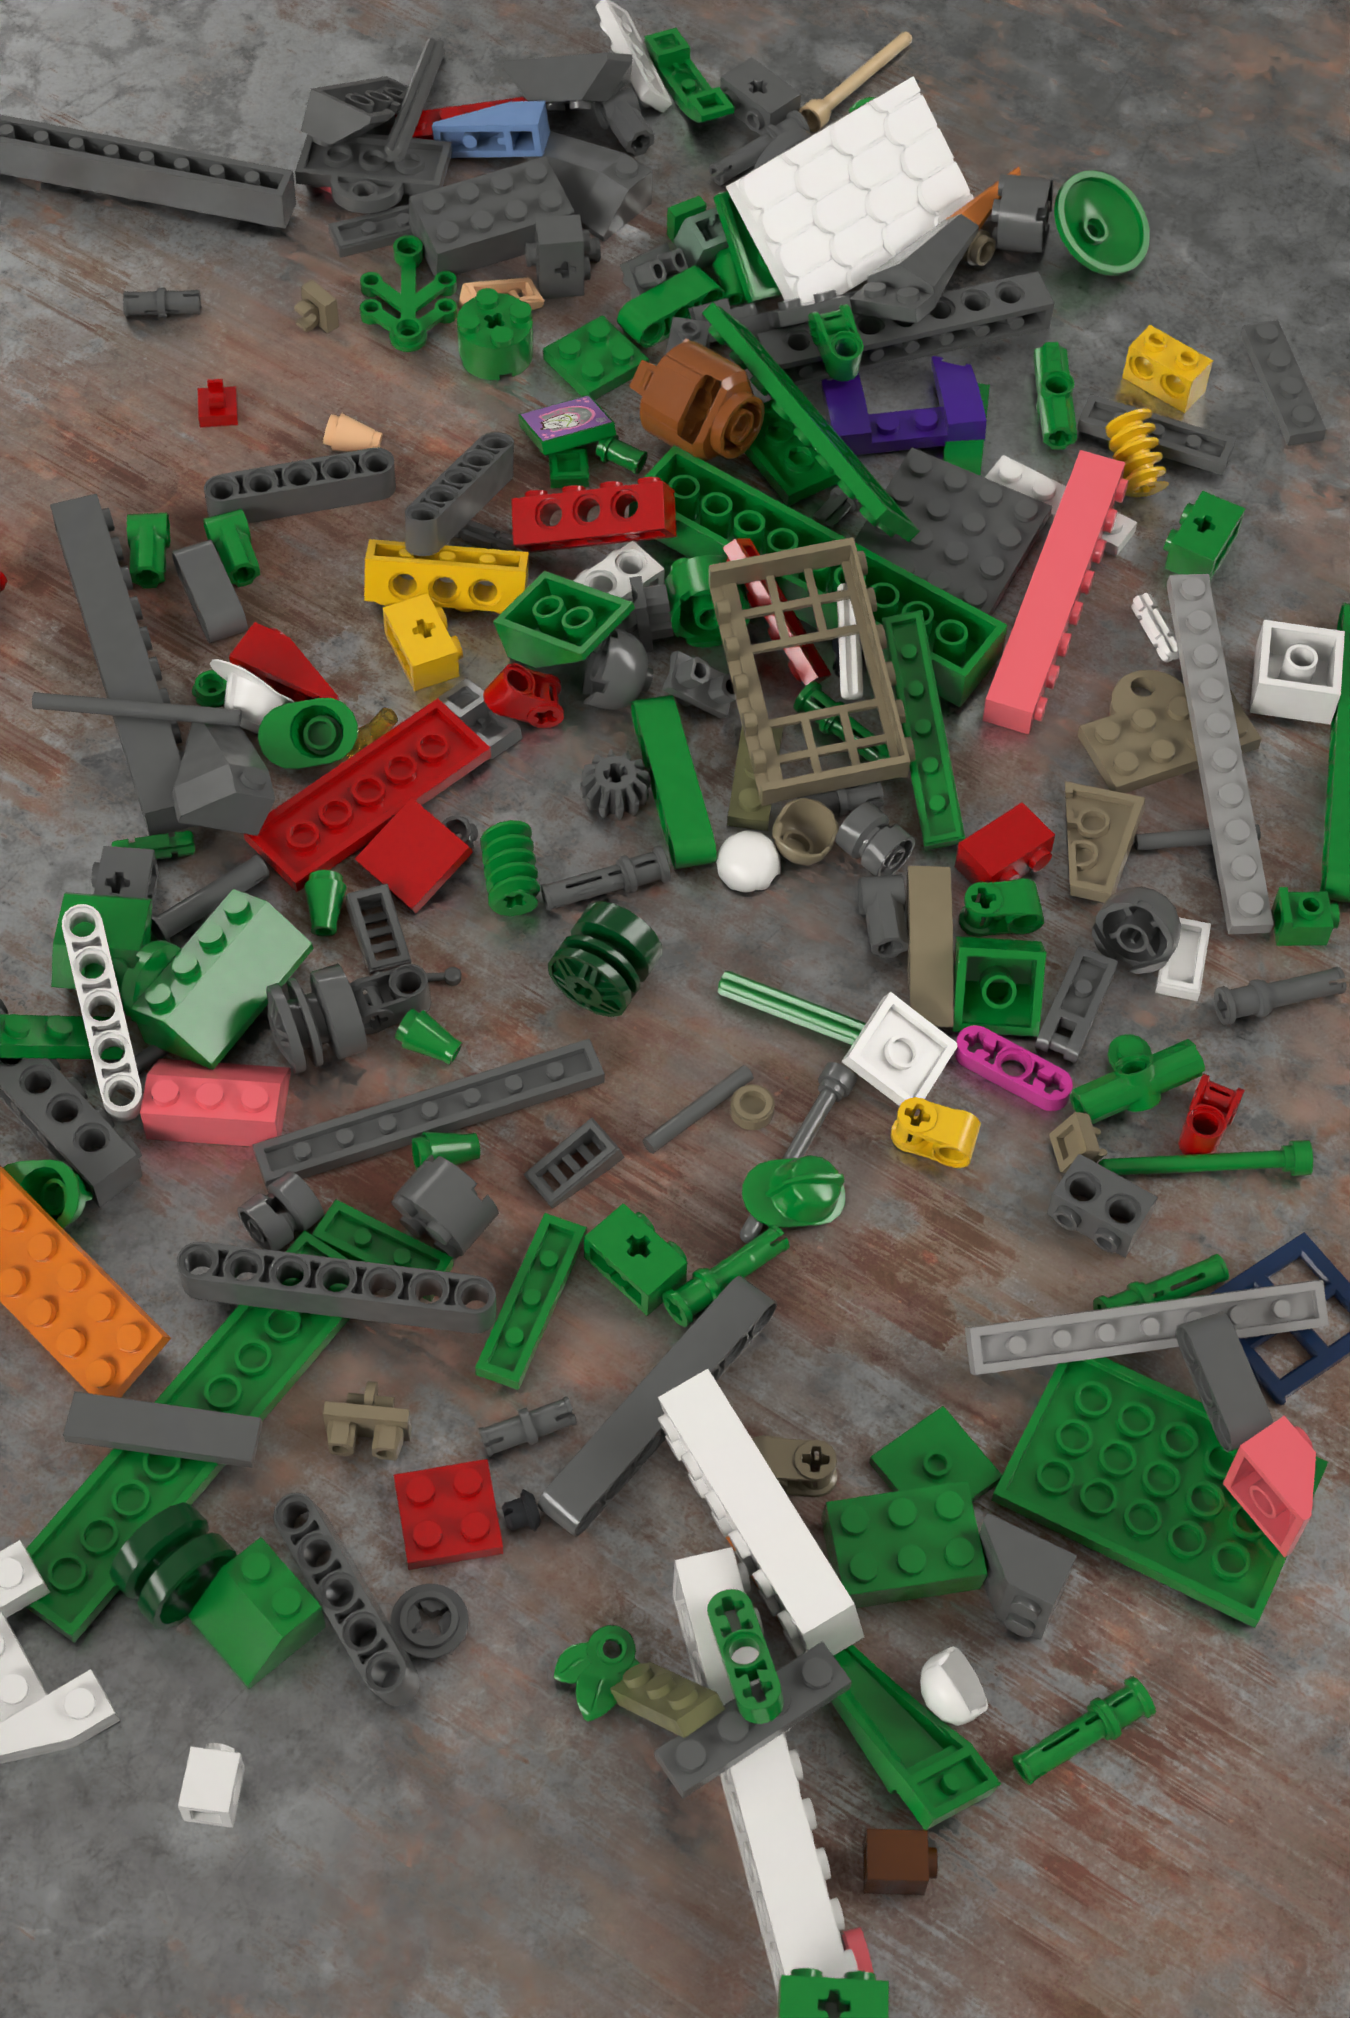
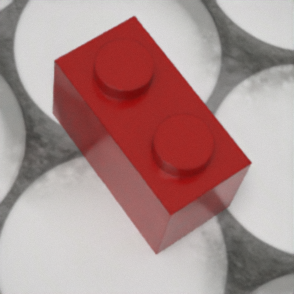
M1021 802L959 842L954 867L971 884L1020 879L1030 871H1040L1049 863L1052 858L1051 852L1055 834Z

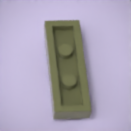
M742 727L727 826L768 831L772 804L761 807ZM783 727L771 729L777 755H780Z
M650 1661L635 1665L627 1670L623 1675V1680L610 1688L619 1706L683 1738H686L725 1710L717 1692Z

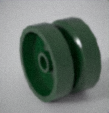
M183 1502L170 1506L149 1519L125 1542L114 1558L109 1572L114 1584L127 1598L139 1599L137 1604L140 1612L156 1629L165 1630L187 1620L189 1613L220 1569L237 1556L236 1551L220 1534L209 1533L208 1521L192 1504Z

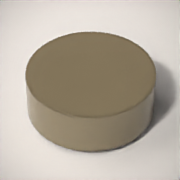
M754 1084L742 1086L732 1095L730 1104L731 1118L743 1129H762L773 1118L774 1098L762 1086Z

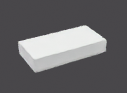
M1179 917L1181 923L1179 943L1166 965L1159 969L1155 993L1198 1001L1211 924Z

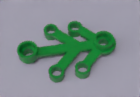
M405 235L397 238L393 244L394 260L401 267V293L385 283L381 275L376 272H367L360 278L361 292L364 296L380 297L401 313V318L397 319L383 310L382 304L375 299H367L360 304V318L365 324L374 325L378 323L389 331L390 342L397 350L413 352L421 349L426 344L427 332L438 323L449 324L457 319V304L450 298L439 299L435 303L434 309L421 318H416V312L439 295L451 296L457 291V277L450 271L440 272L436 274L431 283L416 293V268L424 257L423 243L415 236Z

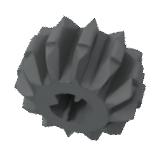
M610 749L606 758L595 754L592 764L584 766L582 782L580 783V793L582 798L586 799L589 811L599 809L602 819L610 813L615 814L619 821L623 817L624 812L636 816L639 805H646L649 799L648 789L651 783L649 772L644 771L645 765L642 759L631 761L629 751L625 752L622 756H616L612 749Z

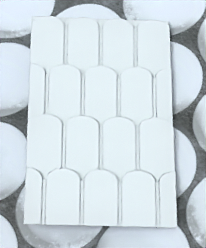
M914 76L726 186L784 300L800 298L802 304L814 301L813 294L836 290V295H841L867 280V276L974 199L956 161L954 162L953 160L954 157L940 129L936 126L937 123L924 96L920 94L921 90Z

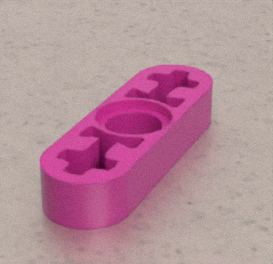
M968 1026L958 1034L956 1041L958 1047L954 1052L955 1058L966 1069L1046 1111L1060 1110L1069 1102L1073 1082L1070 1075L1062 1068L982 1026ZM975 1043L983 1046L982 1049H977L975 1053L968 1050V1046L972 1047ZM994 1052H998L994 1064L989 1063V1059H993ZM1009 1060L1018 1061L1024 1066L1025 1072L1019 1076H1011L1003 1071L1001 1065ZM1035 1072L1038 1074L1037 1079L1034 1078L1033 1084L1030 1085L1032 1073ZM1052 1083L1059 1086V1089L1054 1090L1052 1094L1044 1091L1045 1087H1050Z

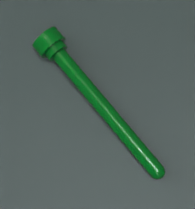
M1309 1140L1290 1141L1289 1145H1282L1280 1150L1102 1159L1098 1164L1119 1176L1281 1168L1283 1172H1290L1292 1176L1311 1175L1313 1172V1151Z

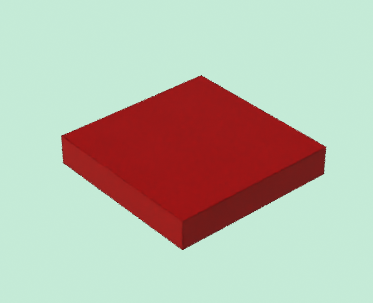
M411 797L356 856L355 860L382 885L388 884L390 892L417 914L473 851Z

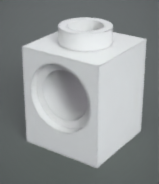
M208 1743L205 1745V1748L190 1747L178 1803L183 1821L233 1828L245 1772L241 1754L236 1753L234 1748L220 1743Z

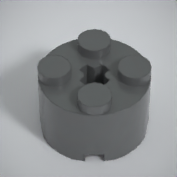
M1010 174L1000 175L998 196L1002 197L1001 199H994L992 207V221L998 222V227H994L992 238L996 243L995 249L1028 253L1045 252L1050 224H1048L1049 213L1052 212L1054 184L1052 179Z
M433 1155L427 1157L396 1192L394 1199L391 1201L396 1210L403 1215L399 1219L400 1223L411 1234L420 1238L423 1233H426L436 1241L433 1247L453 1257V1261L465 1254L499 1214L497 1206L488 1194L482 1201L478 1198L474 1190L477 1183L470 1176L443 1157L438 1156L434 1160Z

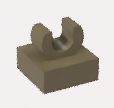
M310 280L302 285V300L294 307V310L302 317L296 320V325L305 332L313 330L318 325L327 334L338 328L337 299L314 280Z
M1074 1112L1049 1134L1060 1173L1067 1172L1078 1153L1095 1163L1107 1155V1150L1100 1149L1097 1141L1101 1131L1093 1127L1090 1116L1087 1113Z

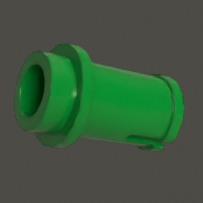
M617 434L614 437L600 440L596 448V455L601 457L602 462L607 463L611 461L632 471L636 475L642 471L648 457V452L639 450L619 440Z

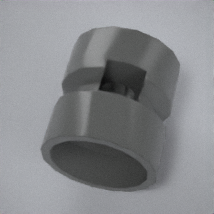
M865 802L854 809L840 826L835 838L836 844L853 859L861 858L862 866L874 876L894 875L905 864L915 846L914 837L898 824L889 826L888 816L871 802Z
M289 1170L269 1184L267 1195L257 1193L237 1209L243 1226L254 1241L262 1249L280 1251L291 1243L294 1239L295 1230L299 1232L307 1231L324 1217L323 1208L314 1192L299 1175Z

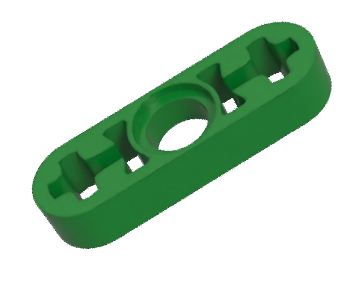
M736 1589L720 1591L709 1601L707 1613L739 1712L749 1722L755 1724L768 1723L777 1718L782 1712L784 1698L781 1684L749 1596L744 1592ZM734 1610L738 1616L740 1630L732 1632L725 1612ZM742 1647H752L759 1651L758 1657L748 1664H738L731 1659L734 1652ZM759 1679L760 1687L766 1697L765 1701L759 1703L753 1697L750 1685L751 1681Z

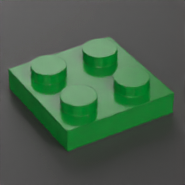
M603 315L543 348V359L582 397L590 395L594 400L633 379L641 360L649 362V359Z

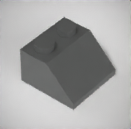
M987 1513L979 1533L987 1569V1576L983 1585L996 1618L1003 1621L1011 1632L1019 1636H1034L1041 1640L1064 1592L1077 1555Z

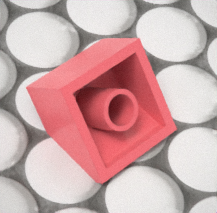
M1285 1415L1240 1445L1223 1482L1227 1490L1284 1558L1293 1552L1312 1516L1316 1452L1313 1449L1310 1438L1300 1427L1293 1426Z

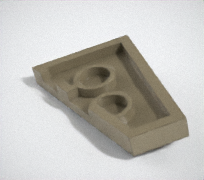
M1065 781L1070 896L1105 903L1116 892L1145 810V797Z

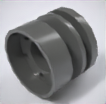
M338 963L310 973L311 993L308 994L304 993L294 977L288 979L287 988L290 1000H286L278 983L266 986L267 1014L271 1030L279 1051L287 1059L294 1074L306 1071L304 1050H307L315 1067L322 1066L324 1063L322 1045L326 1043L329 1044L339 1060L367 1051V1038L359 1008L347 976Z

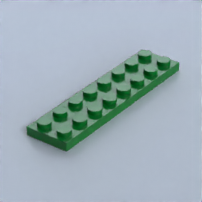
M712 302L702 312L711 323V326L707 329L709 333L721 345L727 344L732 350L728 354L730 358L743 370L748 369L753 375L750 378L751 383L764 396L769 394L774 400L771 404L772 408L785 421L788 422L790 420L796 426L793 433L807 447L812 446L818 452L815 459L830 474L834 472L840 479L837 482L839 488L850 499L854 500L856 498L862 505L859 509L860 513L873 526L879 525L891 538L897 534L907 542H910L920 532L919 529L752 332Z

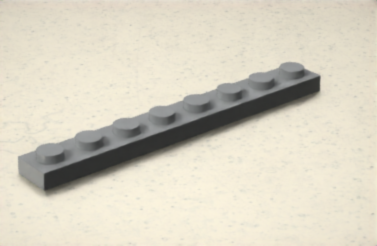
M1311 1280L965 1327L970 1374L979 1375L1179 1347L1176 1337L1178 1325L1221 1311L1230 1318L1238 1338L1329 1326L1323 1280Z

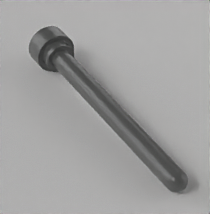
M828 1062L818 1078L820 1084L818 1091L820 1094L782 1159L803 1157L834 1103L849 1096L857 1082L856 1075L849 1068L836 1062ZM750 1214L740 1230V1239L744 1243H749L760 1234L765 1224L757 1221Z

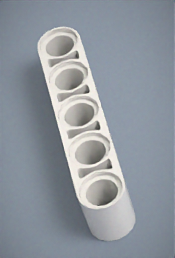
M77 904L65 912L62 918V930L105 1111L112 1119L120 1122L130 1121L140 1114L143 1093L103 921L99 912L94 907L87 904ZM81 922H89L95 926L94 931L86 937H78L72 933L73 927ZM91 963H98L105 968L104 973L95 979H88L81 972L86 965ZM99 1005H109L115 1009L114 1015L106 1021H98L91 1017L92 1011ZM116 1046L125 1051L124 1057L116 1063H107L100 1058L102 1052L109 1047ZM126 1088L135 1094L133 1101L125 1106H118L110 1101L112 1094L119 1089Z

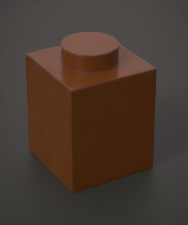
M867 1828L863 1841L864 1894L925 1895L929 1879H936L938 1872L937 1847H928V1830Z

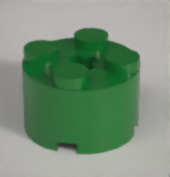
M491 288L479 290L476 297L467 301L461 307L457 316L458 352L464 368L478 378L491 381L500 380V375L512 373V377L524 372L533 359V317L531 306L514 296L497 293L496 290Z
M726 554L717 556L703 555L691 559L679 558L672 563L671 572L664 582L670 608L668 613L673 632L677 637L680 635L685 638L687 644L691 646L709 648L723 644L708 584L709 565L726 562L728 559ZM739 584L737 589L742 610L750 609L744 584ZM750 619L745 620L746 626L748 625Z

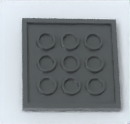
M911 448L887 486L886 492L920 532L910 542H907L897 534L891 538L879 525L875 527L866 520L854 541L860 546L992 616L1048 521L1052 506L915 448Z

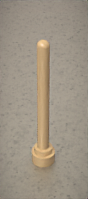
M902 32L826 97L817 100L812 99L801 107L799 112L806 119L810 131L818 132L829 122L831 110L912 42L911 34L909 32Z

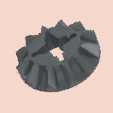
M422 1584L406 1591L394 1605L390 1619L392 1629L412 1659L416 1657L426 1658L432 1662L438 1657L454 1653L456 1647L462 1640L466 1639L469 1623L468 1611L462 1598L452 1589L439 1584ZM418 1609H421L424 1614L427 1613L430 1618L443 1615L438 1621L439 1637L429 1629L417 1632L422 1626Z

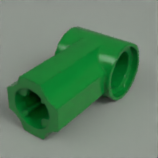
M238 509L203 518L207 540L213 542L231 583L238 587L252 584L253 580L261 574L251 545L250 530L243 510Z
M168 513L127 514V540L130 549V576L132 583L140 585L143 589L157 588L158 584L165 582L166 548H170L171 543Z

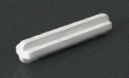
M846 583L840 584L837 587V591L847 589ZM850 599L837 601L838 628L856 624ZM859 634L840 637L841 697L845 700H857L863 696L862 645Z

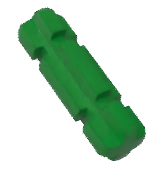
M189 830L175 832V837H169V833L138 837L132 843H129V839L113 841L111 844L112 847L154 849L156 860L172 858V854L178 853V857L190 856L195 854L196 850L194 835Z

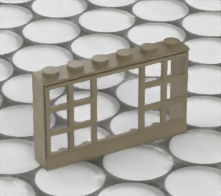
M854 537L709 565L708 584L761 807L784 800L893 778L908 777L910 762L915 761V749L912 738H904L901 724L906 723L903 702L901 699L895 700L892 686H896L895 670L891 661L885 662L882 649L887 647L885 631L882 624H875L873 612L877 611L875 592L873 587L866 588L863 575L868 574L865 553L863 550L857 551ZM841 565L847 589L818 595L812 570ZM804 572L810 597L780 602L775 577ZM766 579L772 604L742 610L737 585ZM850 599L856 624L827 630L821 605ZM812 607L818 632L789 637L783 612ZM774 614L780 639L751 645L745 620ZM859 634L874 699L769 719L754 654ZM878 708L884 734L855 740L848 714ZM839 716L846 742L816 747L810 721ZM801 723L807 749L777 755L771 729ZM887 744L890 758L860 764L857 749ZM848 751L851 766L822 771L819 757ZM810 759L813 773L783 779L780 765Z

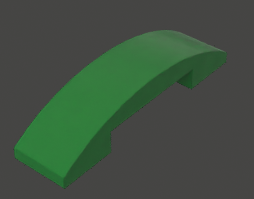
M676 27L644 36V43L663 85L683 113L696 122H705L734 113V106L721 88L712 89L690 59V46Z

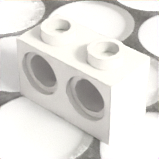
M632 541L621 549L613 550L606 559L591 569H585L580 572L573 581L633 602L630 577L642 576L643 587L664 584L665 569L637 543Z

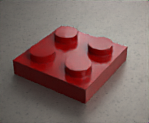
M488 1459L394 1474L408 1570L503 1554V1544Z

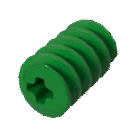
M509 820L499 822L484 831L480 838L486 890L488 892V905L494 912L504 916L523 915L538 907L539 901L536 896L540 892V883L536 880L538 878V869L534 866L536 864V855L533 853L532 828L523 821Z

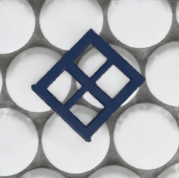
M1305 1232L1210 1293L1215 1294L1274 1286L1269 1278L1301 1258L1319 1280H1323L1326 1301L1334 1296L1350 1314V1283ZM1312 1328L1290 1331L1312 1358L1280 1379L1254 1350L1278 1333L1248 1337L1247 1339L1239 1338L1257 1382L1276 1404L1284 1405L1286 1398L1350 1356V1332L1327 1346Z

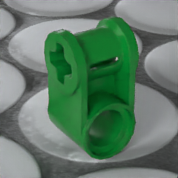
M848 304L840 305L839 310L819 314L817 311L809 313L810 334L814 344L818 347L829 376L841 382L854 379L859 372L864 346L855 325L850 306Z
M1023 878L1012 881L978 882L972 884L965 893V906L962 907L959 913L961 929L974 937L1001 934H1029L1037 931L1044 924V915L1036 883L1033 880ZM981 893L979 902H976L977 895ZM982 917H985L984 924L980 926Z

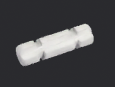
M1144 593L1141 596L1137 595L1133 599L1131 608L1136 617L1142 619L1140 624L1153 646L1158 647L1156 651L1161 660L1164 662L1177 660L1179 653L1176 636L1171 637L1174 632L1161 610L1155 608L1157 603L1149 593Z

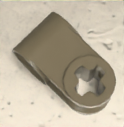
M770 1435L758 1436L752 1439L786 1495L823 1497L835 1488L837 1482L836 1452L825 1441L784 1439ZM818 1451L819 1456H815L814 1452ZM812 1465H821L820 1472H811ZM813 1482H817L816 1487L813 1486Z

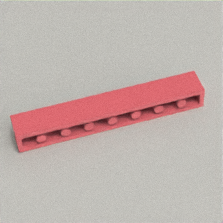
M1080 450L988 691L982 721L1028 735L1034 720L1042 721L1048 704V698L1043 697L1046 688L1054 689L1060 671V666L1055 665L1058 656L1065 658L1072 638V634L1067 633L1069 625L1077 626L1084 604L1079 602L1081 593L1088 595L1095 575V571H1091L1090 568L1093 562L1100 564L1106 546V541L1102 540L1103 533H1111L1118 510L1113 509L1115 501L1122 503L1129 482V480L1123 479L1125 462Z

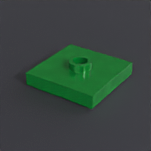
M944 1406L870 1456L869 1464L893 1492L968 1481L972 1503L997 1486L1002 1477L999 1470Z

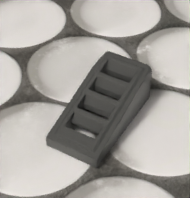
M388 884L347 893L345 900L346 908L369 974L394 969L403 964H411L412 961ZM380 906L383 911L367 916H362L361 911ZM386 920L388 926L367 931L365 925ZM389 934L392 936L393 940L374 945L370 943V939ZM396 948L397 956L376 961L374 953Z
M590 1118L523 1175L553 1209L610 1170L624 1156L620 1148L593 1118ZM591 1142H594L601 1150V1153L596 1157L586 1147ZM577 1152L588 1162L583 1168L572 1158V1155ZM563 1161L575 1174L570 1179H567L557 1167ZM547 1172H550L561 1185L555 1191L542 1177Z

